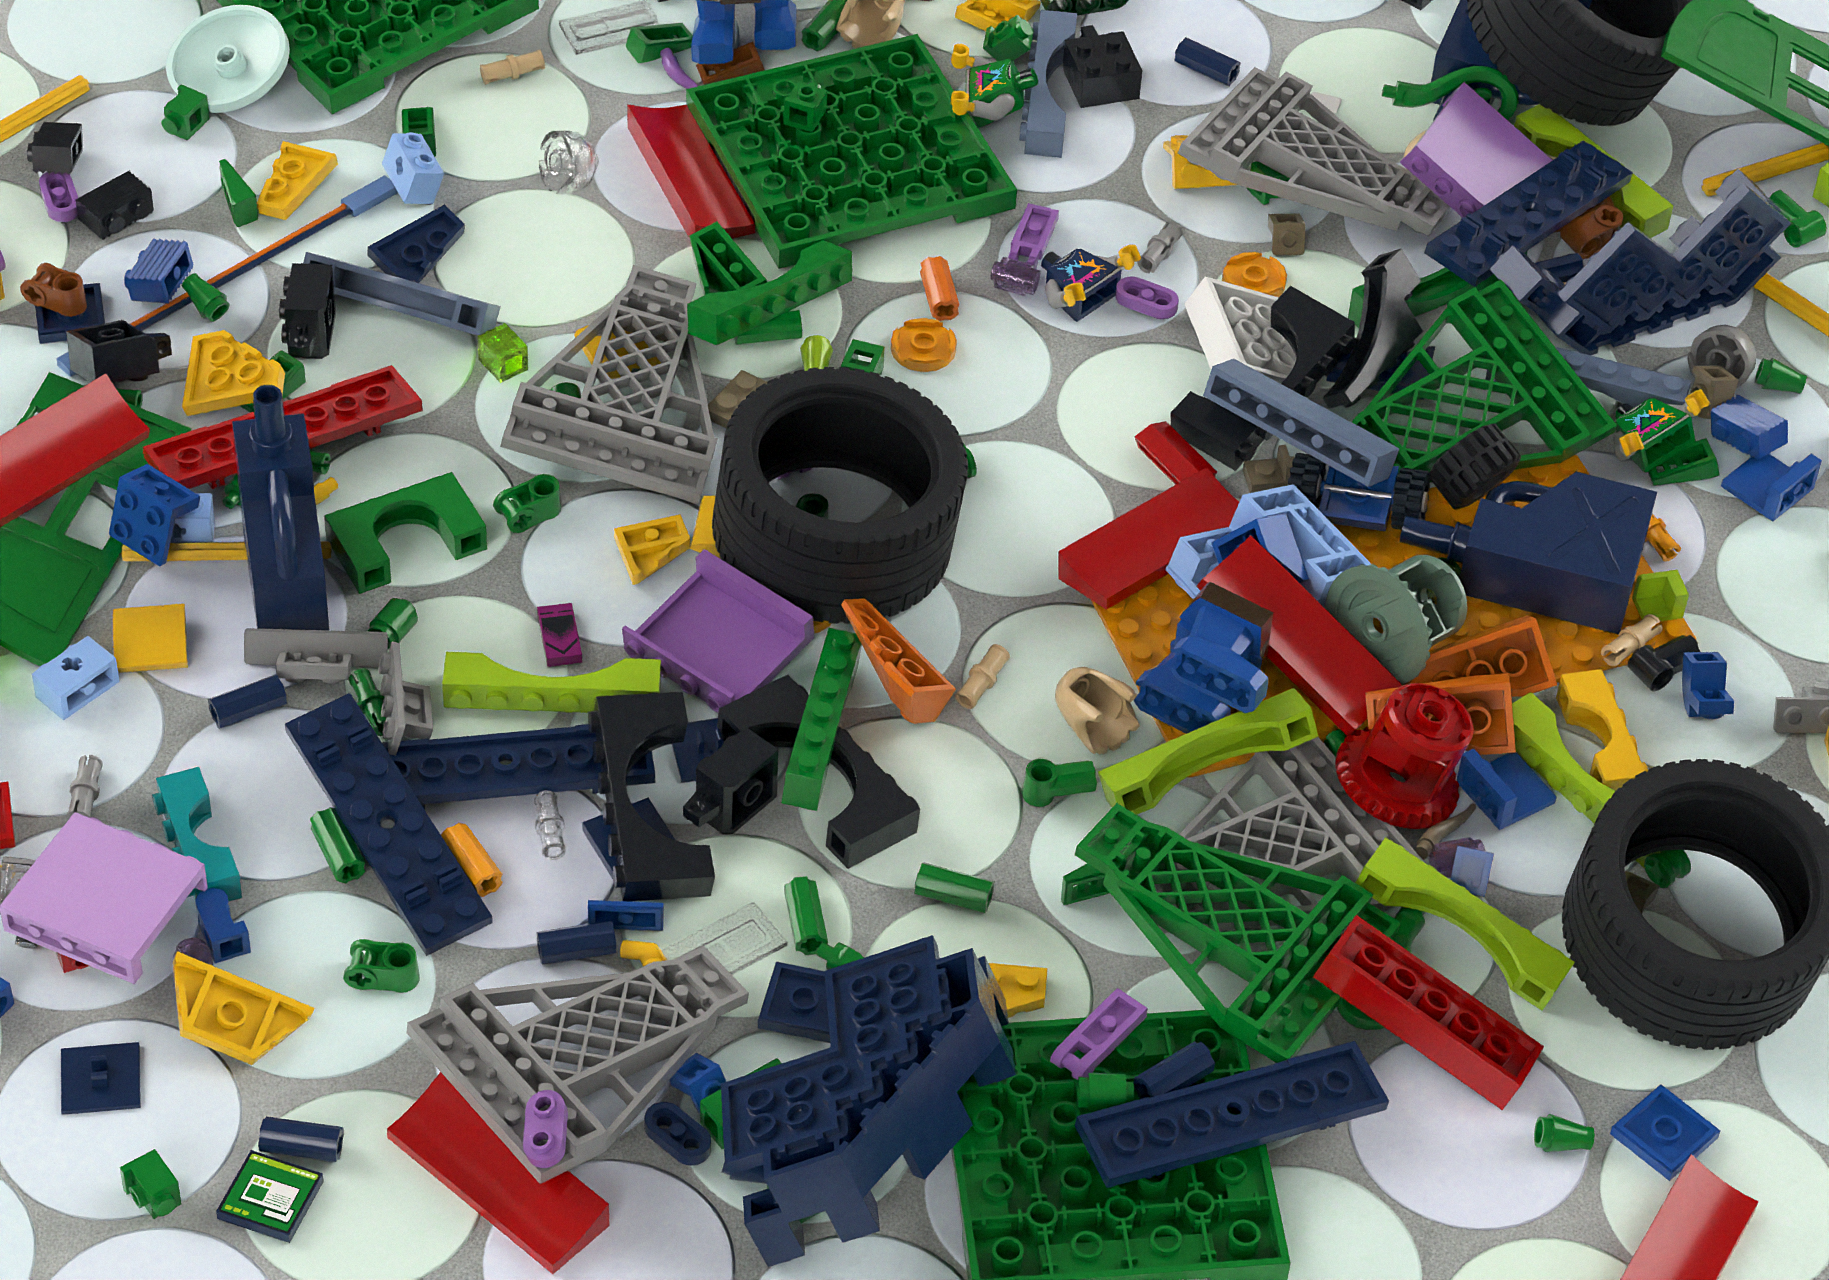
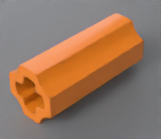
M941 256L928 257L920 263L922 267L920 274L931 315L938 321L952 320L959 314V301L948 261Z

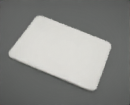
M1312 92V95L1331 112L1337 113L1342 101L1341 98Z

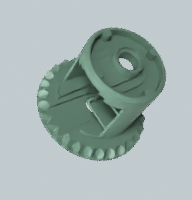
M1416 555L1389 570L1386 567L1378 568L1374 564L1367 566L1361 564L1345 570L1331 584L1326 598L1325 609L1404 685L1419 676V673L1426 667L1425 662L1430 658L1428 650L1435 644L1455 634L1462 627L1467 615V598L1460 579L1446 563L1430 555ZM1427 588L1435 593L1437 597L1436 604H1433L1431 598L1428 599L1426 594ZM1373 618H1377L1381 622L1383 634L1375 629Z

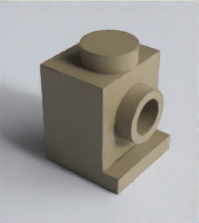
M1693 366L1692 372L1696 377L1690 394L1702 389L1711 403L1709 406L1702 408L1701 412L1696 416L1711 419L1713 407L1721 406L1722 402L1726 403L1727 400H1731L1734 397L1739 380L1722 366Z

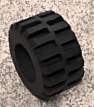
M1496 424L1485 425L1468 434L1444 453L1433 465L1429 475L1430 480L1453 509L1464 508L1481 499L1490 490L1504 481L1517 467L1521 455Z

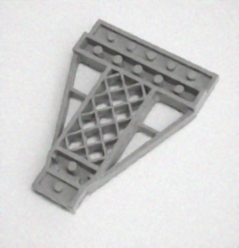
M1254 67L1181 143L1177 153L1187 158L1190 163L1200 165L1213 172L1218 178L1228 180L1233 184L1397 231L1405 223L1414 231L1429 236L1451 210L1449 205L1409 170L1382 156L1310 94L1313 85L1288 72H1285L1277 79ZM1300 110H1305V111L1308 112L1313 118H1315L1317 121H1315V120H1313V119L1307 117L1306 115L1300 113L1299 111H1300ZM1253 161H1258L1290 179L1287 182L1246 169Z
M633 265L626 287L615 296L613 304L526 383H520L500 447L699 504L718 438H715L694 338L693 335L688 334L687 303L692 302L697 283ZM612 332H613V334H614L617 338L610 340V337H611ZM602 336L591 367H582L568 362L594 337ZM645 341L648 348L639 350L635 343ZM624 347L629 354L619 357L614 350ZM675 350L671 359L667 353ZM605 355L609 361L602 363ZM657 357L661 364L651 366L647 359ZM680 360H685L688 363L695 399L671 391ZM636 363L641 370L631 373L627 366ZM617 370L621 376L620 378L611 380L606 374ZM667 373L665 382H663L659 376ZM554 374L585 384L581 398L545 389L541 386ZM597 378L601 384L594 386ZM649 379L654 387L644 390L639 382ZM629 386L633 394L623 396L619 389ZM609 393L613 398L610 402L603 403L598 397ZM660 396L658 404L656 406L652 398ZM641 402L646 410L636 413L632 405ZM672 408L699 416L702 434L660 422L664 410Z
M1319 737L1286 751L1255 752L1254 756L1179 833V835L1189 841L1217 849L1228 844L1241 846L1239 855L1247 856L1244 855L1246 848L1267 852L1265 859L1247 857L1320 877L1333 872H1339L1353 882H1356L1364 866L1385 837L1403 846L1409 853L1423 861L1394 825L1371 816L1348 796L1336 773V757ZM1258 774L1278 798L1243 813L1232 797L1253 775ZM1221 809L1231 818L1198 834ZM1288 817H1294L1301 825L1296 826L1279 821ZM1259 830L1271 833L1270 840L1249 835ZM1276 834L1297 838L1296 845L1276 842ZM1301 840L1316 842L1321 851L1300 847ZM1271 853L1291 857V865L1269 861ZM1297 859L1305 860L1304 862L1295 866ZM1174 862L1176 871L1188 870L1179 863ZM1249 877L1260 885L1265 881L1261 878ZM1196 882L1180 883L1182 891H1198ZM1170 883L1154 884L1157 893L1173 892ZM1276 883L1270 889L1271 892L1278 896L1285 894L1295 896L1302 905L1296 907L1307 914L1318 904L1312 895L1305 890ZM1373 898L1370 904L1383 912L1395 907L1384 906ZM1237 901L1239 910L1251 909L1242 902ZM1211 902L1214 911L1229 910L1227 902ZM1202 903L1186 904L1188 912H1204ZM1259 921L1243 922L1245 928L1260 927ZM1269 921L1270 926L1277 925L1274 922ZM1217 923L1219 931L1235 930L1234 923ZM1158 926V927L1163 931L1164 934L1168 932V931L1164 930L1163 928H1161L1160 926Z
M701 946L673 960L652 962L628 973L479 990L474 983H471L442 996L440 1008L407 1022L406 1033L541 1184L605 1153L715 1029L717 1017L747 1004L749 992L705 946ZM640 995L646 1002L630 999ZM576 997L558 1006L552 1002L554 999ZM533 1002L542 1013L512 1026L495 1006ZM607 1009L618 1011L617 1017L599 1013ZM623 1012L645 1016L644 1022L622 1018ZM650 1017L663 1019L669 1027L649 1023ZM575 1024L587 1026L586 1032L567 1028ZM592 1027L613 1030V1037L591 1033ZM624 1032L641 1035L640 1042L618 1038V1033ZM645 1037H652V1039L645 1042ZM543 1039L555 1040L554 1047L537 1044L536 1042ZM560 1041L582 1045L581 1051L559 1048ZM587 1046L610 1050L609 1055L603 1056L587 1053ZM614 1051L622 1052L613 1057ZM671 1056L639 1093L635 1092L624 1080V1078ZM543 1059L550 1060V1065L548 1066ZM559 1061L578 1065L577 1071L555 1068V1062ZM583 1066L590 1067L582 1071ZM603 1088L614 1090L627 1105L607 1129L580 1101V1099ZM543 1090H552L559 1093L568 1109L565 1154L556 1165L549 1168H538L532 1165L523 1150L526 1105L534 1094ZM545 1105L540 1110H547L550 1105ZM541 1140L537 1146L545 1145L548 1140Z

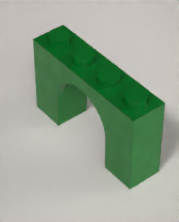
M452 472L324 515L326 540L331 543L332 550L359 594L391 583L390 559L378 538L385 531L395 526L419 524L433 529L440 535L455 560L487 550L486 524Z

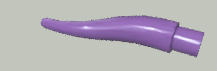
M670 48L661 50L662 65L668 76L686 89L697 87L698 85L681 69L677 57L673 55Z

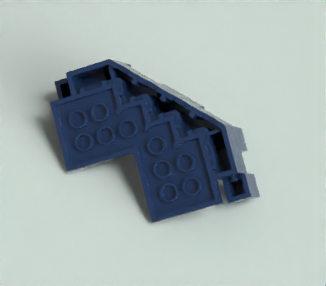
M1737 169L1733 174L1727 176L1721 186L1715 191L1724 202L1714 212L1708 214L1702 223L1694 216H1691L1687 221L1678 226L1676 232L1669 238L1678 247L1673 254L1627 222L1613 234L1612 239L1599 252L1591 256L1588 263L1576 276L1570 278L1566 284L1546 268L1542 267L1539 269L1526 254L1513 245L1508 251L1500 255L1490 270L1499 280L1501 279L1520 303L1537 314L1556 337L1580 353L1594 355L1598 353V347L1611 344L1614 348L1635 340L1636 334L1647 330L1650 334L1672 327L1674 320L1685 317L1689 321L1709 314L1711 307L1722 304L1725 308L1736 304L1782 258L1770 244L1791 222L1780 213L1782 210L1748 176Z
M931 935L826 970L824 974L831 1047L721 1083L724 1157L728 1171L732 1175L763 1165L764 1180L768 1189L743 1196L744 1225L768 1267L805 1255L804 1232L799 1219L810 1217L826 1211L842 1243L879 1232L878 1205L871 1192L874 1185L901 1155H903L913 1176L924 1180L973 1125L957 1094V1091L972 1074L979 1087L1016 1075L1013 1050L1001 1027L1009 1024L1006 999L985 956L977 958L973 948L939 958L938 945L934 936Z

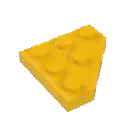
M225 330L193 336L182 408L187 416L254 403L253 393L258 387L263 385L276 386L283 394L285 372L280 363L273 359H266L260 351L245 342L241 344L234 339L232 334Z

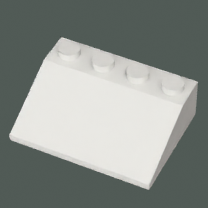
M1204 277L1184 305L1210 369L1214 365L1236 359L1280 384L1287 378L1295 365L1296 356L1288 341L1279 332L1271 328V306L1279 297L1210 277ZM1319 381L1312 394L1318 393L1322 389Z

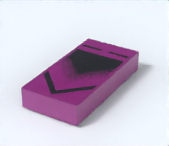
M572 603L537 607V617L547 667L582 663V651Z

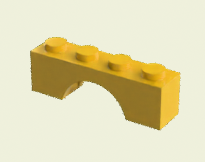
M1602 669L1561 674L1556 699L1566 724L1583 727L1591 731L1605 746L1603 750L1594 754L1590 775L1600 783L1616 791L1618 788H1622L1624 783L1634 779L1641 772H1648L1646 763L1641 762L1637 753L1636 739L1633 735L1629 734L1626 727L1625 713L1616 704L1613 685L1607 682Z

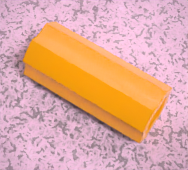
M459 822L452 827L446 828L441 836L479 896L485 897L491 892H496L503 883L501 881L503 874L466 824Z

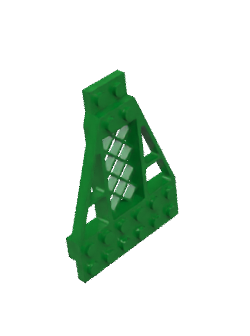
M1501 279L1480 291L1474 287L1450 300L1447 308L1364 411L1358 413L1352 420V423L1399 448L1393 466H1398L1399 470L1400 468H1409L1429 472L1437 460L1452 446L1468 434L1485 425L1496 424L1503 431L1519 421H1528L1551 450L1521 455L1515 470L1561 463L1615 433L1617 428L1613 419ZM1450 323L1473 351L1439 369L1425 350L1443 327ZM1420 361L1430 375L1389 396L1414 363ZM1475 368L1486 369L1491 373V379L1489 381L1470 377L1471 371ZM1453 383L1465 386L1463 396L1443 392L1444 385ZM1468 387L1488 390L1486 401L1466 397ZM1491 392L1507 394L1511 399L1510 405L1490 402ZM1421 398L1437 401L1435 411L1415 407L1416 401ZM1440 402L1459 405V415L1439 412ZM1464 407L1484 410L1482 421L1462 417ZM1487 411L1499 413L1486 421ZM1393 413L1409 416L1407 426L1387 423L1388 417ZM1413 417L1433 421L1431 431L1412 428ZM1436 422L1455 425L1454 436L1434 432ZM1460 427L1471 429L1466 433L1458 436ZM1393 434L1405 436L1403 447ZM1408 437L1428 441L1427 450L1421 451L1406 448ZM1432 442L1444 444L1430 452Z
M1118 803L1109 810L1077 845L1074 854L1105 874L1103 881L1105 888L1219 1027L1275 1063L1296 1057L1343 1000L1342 997L1313 978V976L1356 915L1390 939L1396 936L1402 924L1370 904L1373 894L1343 875L1337 881L1195 843L1168 827L1147 822ZM1174 862L1179 863L1188 870L1176 871ZM1246 875L1261 878L1265 881L1260 885ZM1196 882L1198 891H1182L1180 883ZM1206 882L1213 884L1221 890H1208ZM1170 883L1173 891L1157 893L1154 884ZM1276 883L1323 895V898L1307 914L1271 892L1270 889ZM1237 901L1242 902L1251 909L1239 910ZM1211 902H1227L1229 910L1214 911ZM1202 903L1204 912H1188L1186 904ZM1259 921L1261 930L1245 931L1243 922ZM1269 921L1284 929H1271ZM1217 923H1234L1236 931L1220 932ZM1158 926L1201 952L1193 964H1189ZM1285 941L1277 950L1275 942ZM1265 942L1267 951H1251L1249 943ZM1209 961L1219 963L1249 982V985L1228 1009L1223 1006L1198 975L1199 971Z

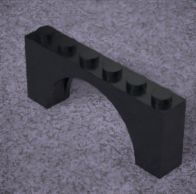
M1292 286L1271 306V328L1279 332L1288 341L1296 356V362L1292 371L1281 384L1304 397H1309L1313 393L1318 381L1324 375L1328 376L1343 354H1349L1356 343L1355 322ZM1192 391L1170 412L1171 426L1189 444L1234 471L1244 461H1250L1257 447L1264 440L1267 441L1273 436V434Z
M787 674L719 708L717 729L721 730L724 741L747 727L774 747L793 748L808 700V692ZM839 726L830 764L845 777L851 788L853 798L838 816L828 821L825 846L849 869L917 833L920 807L913 797L908 796L896 784V781L890 774L885 773L874 762L870 753L863 751L852 739L849 732Z
M683 692L596 696L594 711L588 712L589 732L595 733L597 740L593 742L594 763H600L602 771L598 773V789L600 794H605L607 802L603 803V821L605 825H610L612 833L608 835L609 856H615L617 866H613V883L615 888L621 889L622 901L633 902L708 897L712 893L715 872L710 845L683 843L657 832L635 811L626 789L625 779L629 771L643 756L659 747L684 742L688 718Z

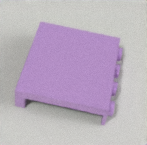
M74 812L1 903L0 913L4 931L135 984L143 974L140 958L194 888L204 892L207 890L205 865L194 857L183 856L168 850L159 843L148 842L136 837L129 831L118 830L106 825L97 818L86 817Z

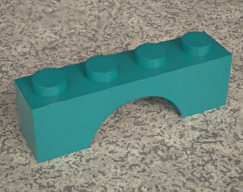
M195 767L157 777L158 793L152 794V799L157 815L164 814L166 820L162 821V827L166 841H174L175 847L172 848V851L183 856L194 857L205 865L207 889L217 888L225 891L228 895V901L242 898L240 875L230 848L209 845L194 835L197 828L212 817L209 792L200 768ZM194 888L188 897L194 896L196 900L201 890Z

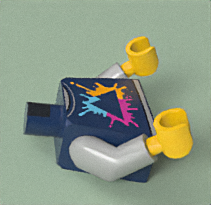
M1133 244L1127 245L1120 249L1117 255L1108 258L1093 255L1083 249H1075L1063 258L1054 252L1047 253L1041 262V267L1047 271L1045 293L1050 306L1054 309L1062 308L1074 321L1078 322L1116 296L1117 283L1121 280L1122 270L1132 269L1134 262L1141 260L1137 246Z

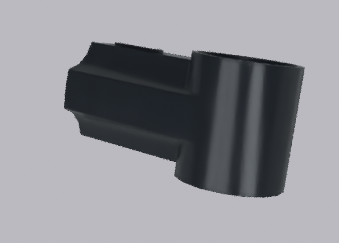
M1681 635L1655 649L1651 645L1639 648L1629 659L1628 668L1651 691H1658L1671 681L1674 674L1682 671L1683 652L1701 651L1695 638L1691 635Z

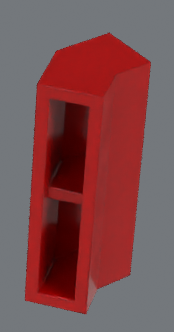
M1166 421L1150 424L1134 436L1138 448L1175 485L1206 467L1214 476L1217 474V471Z

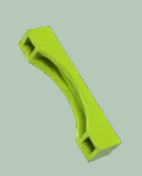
M1540 104L1516 116L1514 127L1544 153L1558 157L1564 150L1571 149L1584 140L1613 160H1616L1561 115L1552 112L1549 108H1544ZM1632 174L1631 181L1610 195L1614 207H1617L1623 213V222L1619 226L1620 228L1629 222L1649 238L1668 229L1674 205L1635 174Z
M446 652L442 681L444 708L588 713L589 711H594L596 696L660 693L661 660L625 658L609 667L592 673L565 677H547L512 670L494 662L483 653Z
M1292 688L1262 701L1253 712L1243 713L1238 711L1100 770L1098 774L1109 805L1113 807L1118 803L1138 815L1154 808L1162 797L1176 784L1211 764L1248 753L1286 751L1319 736L1312 708L1297 690Z
M1533 693L1526 694L1512 703L1516 752L1554 790L1559 791L1569 800L1578 812L1583 813L1595 824L1600 811L1608 799L1612 797L1615 790L1600 783L1582 769L1571 757L1561 740L1556 723V714ZM1651 854L1640 857L1635 861L1645 868L1644 861Z
M1387 837L1384 838L1366 863L1355 882L1373 894L1372 898L1384 906L1422 910L1444 918L1463 929L1477 940L1493 957L1503 972L1510 990L1542 1011L1575 963L1560 950L1551 947L1533 935L1531 931L1501 914L1498 909L1489 906L1471 894L1466 888L1445 877L1436 868L1427 865L1409 853L1403 846L1394 843Z

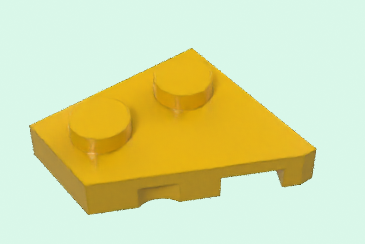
M681 514L614 528V539L633 585L640 583L690 548V536Z

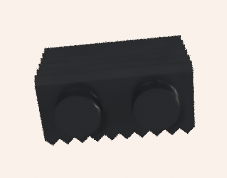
M43 122L39 131L34 132L33 142L28 143L27 159L28 162H33V171L35 173L47 171L49 174L52 171L55 174L66 172L69 175L83 151L82 124Z
M130 170L75 199L78 219L101 239H105L106 236L110 237L111 233H118L122 228H126L127 224L131 225L132 222L143 219L154 211L150 187L143 184L142 180L135 177L134 173L131 174Z

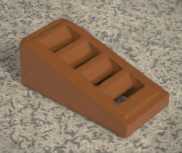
M753 42L735 48L733 60L725 64H696L704 85L765 70ZM709 71H715L714 74L709 75Z

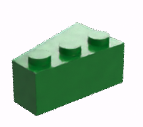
M717 221L689 236L694 262L704 295L712 292L746 289L767 282V279Z

